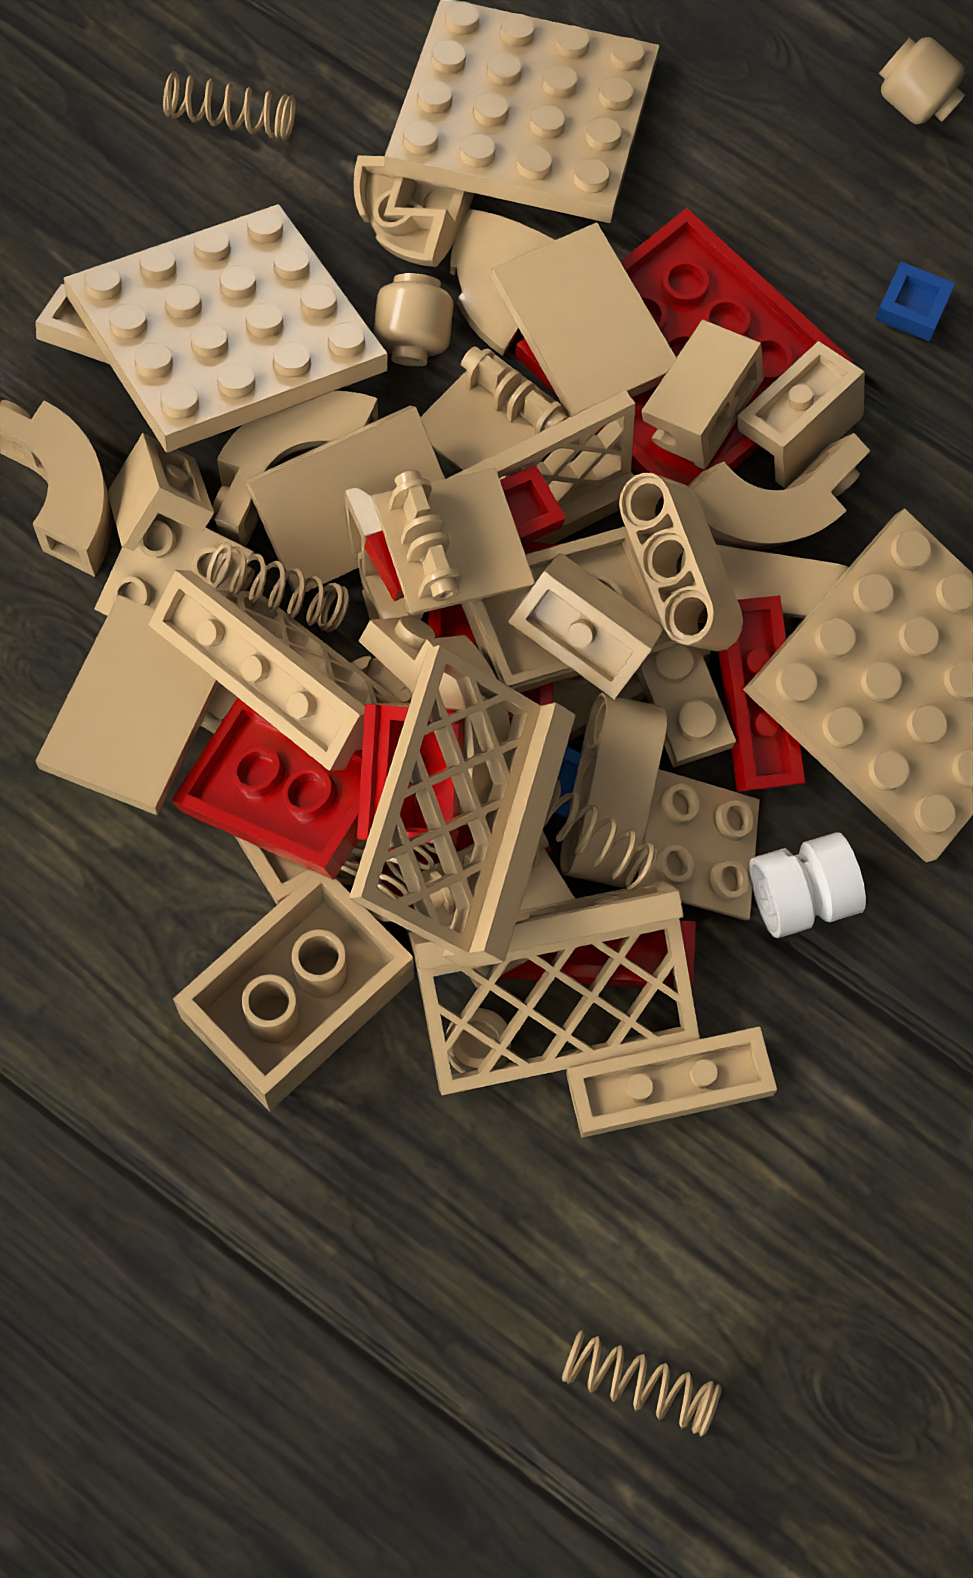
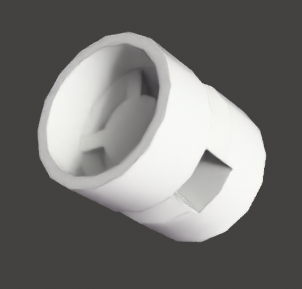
M836 832L803 842L798 855H792L786 848L753 857L750 860V878L756 903L767 929L775 938L810 929L817 915L826 922H833L862 913L865 909L866 895L861 871L852 848L841 833Z

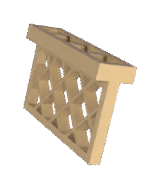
M625 389L451 477L496 468L499 480L536 465L566 516V520L561 529L532 542L556 543L620 510L621 492L625 484L634 477V474L631 472L635 402ZM605 426L598 435H594L601 427ZM579 451H582L574 461L570 462ZM551 453L544 462H540L545 455Z
M175 570L148 625L329 771L344 770L354 751L362 750L365 704L402 703L293 618L290 619L288 614L279 607L270 612L268 607L269 599L261 595L258 602L251 605L249 601L250 591H240L238 595L231 597L229 591L214 589L191 570Z
M441 645L428 648L349 899L443 947L442 957L462 967L505 962L576 714L558 703L540 706ZM443 673L456 679L466 706L451 714H447L439 692ZM495 704L514 714L507 740L501 744L498 743L486 708ZM469 716L482 752L464 760L451 723ZM434 731L447 768L428 776L419 750L424 735ZM486 761L493 780V786L488 802L480 805L468 769ZM451 777L464 813L445 822L432 785ZM415 793L428 830L409 839L400 816V811L404 798ZM468 823L475 847L470 863L462 867L449 831ZM432 840L445 876L425 884L413 848ZM394 857L398 861L409 891L408 894L396 900L376 890L384 863ZM447 886L450 887L457 906L451 928L439 922L430 898L431 894ZM411 904H413L415 910L412 909V908H410V907H408V906L411 905Z
M666 881L640 885L630 891L621 889L522 909L518 914L506 960L502 963L462 967L442 957L443 947L414 932H409L411 950L416 963L441 1095L700 1040L679 918L683 917L679 891ZM664 929L668 953L653 975L625 957L640 934ZM623 938L615 950L604 943V941ZM592 944L609 955L610 958L590 987L587 988L560 969L576 947ZM558 951L551 963L539 956ZM528 958L545 969V972L523 1002L496 984V981L510 961ZM619 964H622L647 981L627 1013H624L599 996V993ZM493 965L486 976L474 969ZM670 970L672 972L674 989L663 983ZM462 971L479 982L480 986L460 1015L438 1002L434 976ZM555 977L583 995L562 1027L534 1009ZM657 989L676 1000L681 1027L653 1032L636 1020ZM490 990L519 1009L498 1040L469 1022ZM594 1002L621 1021L607 1042L590 1046L572 1033ZM441 1015L454 1023L445 1037ZM530 1016L557 1035L542 1056L525 1059L508 1048V1045L527 1017ZM631 1027L642 1034L624 1038ZM463 1029L492 1048L477 1070L451 1075L448 1051ZM566 1041L577 1047V1049L560 1052ZM501 1055L513 1061L494 1066Z

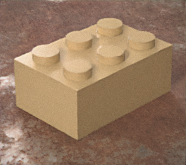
M313 872L173 998L181 1019L269 1112L414 979V957L365 907L349 899L350 892L336 878L332 880L316 872Z

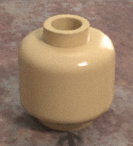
M909 37L879 73L885 79L881 86L882 96L914 124H923L933 115L942 122L965 96L957 88L965 75L964 66L931 37H924L916 43Z
M399 274L394 277L393 283L385 285L380 289L376 301L373 334L382 347L392 353V362L405 366H425L428 357L441 354L448 348L454 304L449 293L440 288L441 282L438 279L423 274Z

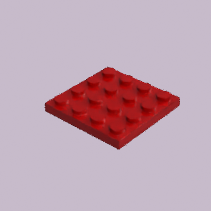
M688 208L620 261L676 358L702 320L761 343L764 379L747 406L818 341L851 363L853 362L847 354ZM525 338L516 344V357L556 395ZM658 386L632 397L635 402L631 468L637 474L653 473L689 486L701 472L721 462H725L733 471L761 447L738 431V421H736L704 470L695 466L693 461L659 447L651 440L657 428L643 421L642 409ZM605 426L601 427L596 434L598 435Z

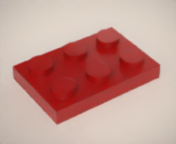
M237 698L171 801L182 813L334 880L359 840L357 839L362 750L354 751L344 770L329 771L241 699Z

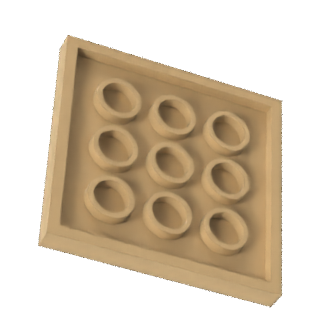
M440 0L385 154L384 173L611 223L657 63L659 45L468 2Z
M279 204L64 277L67 298L166 453L387 371V352Z
M904 508L892 517L743 690L925 862L936 860L973 815V573Z

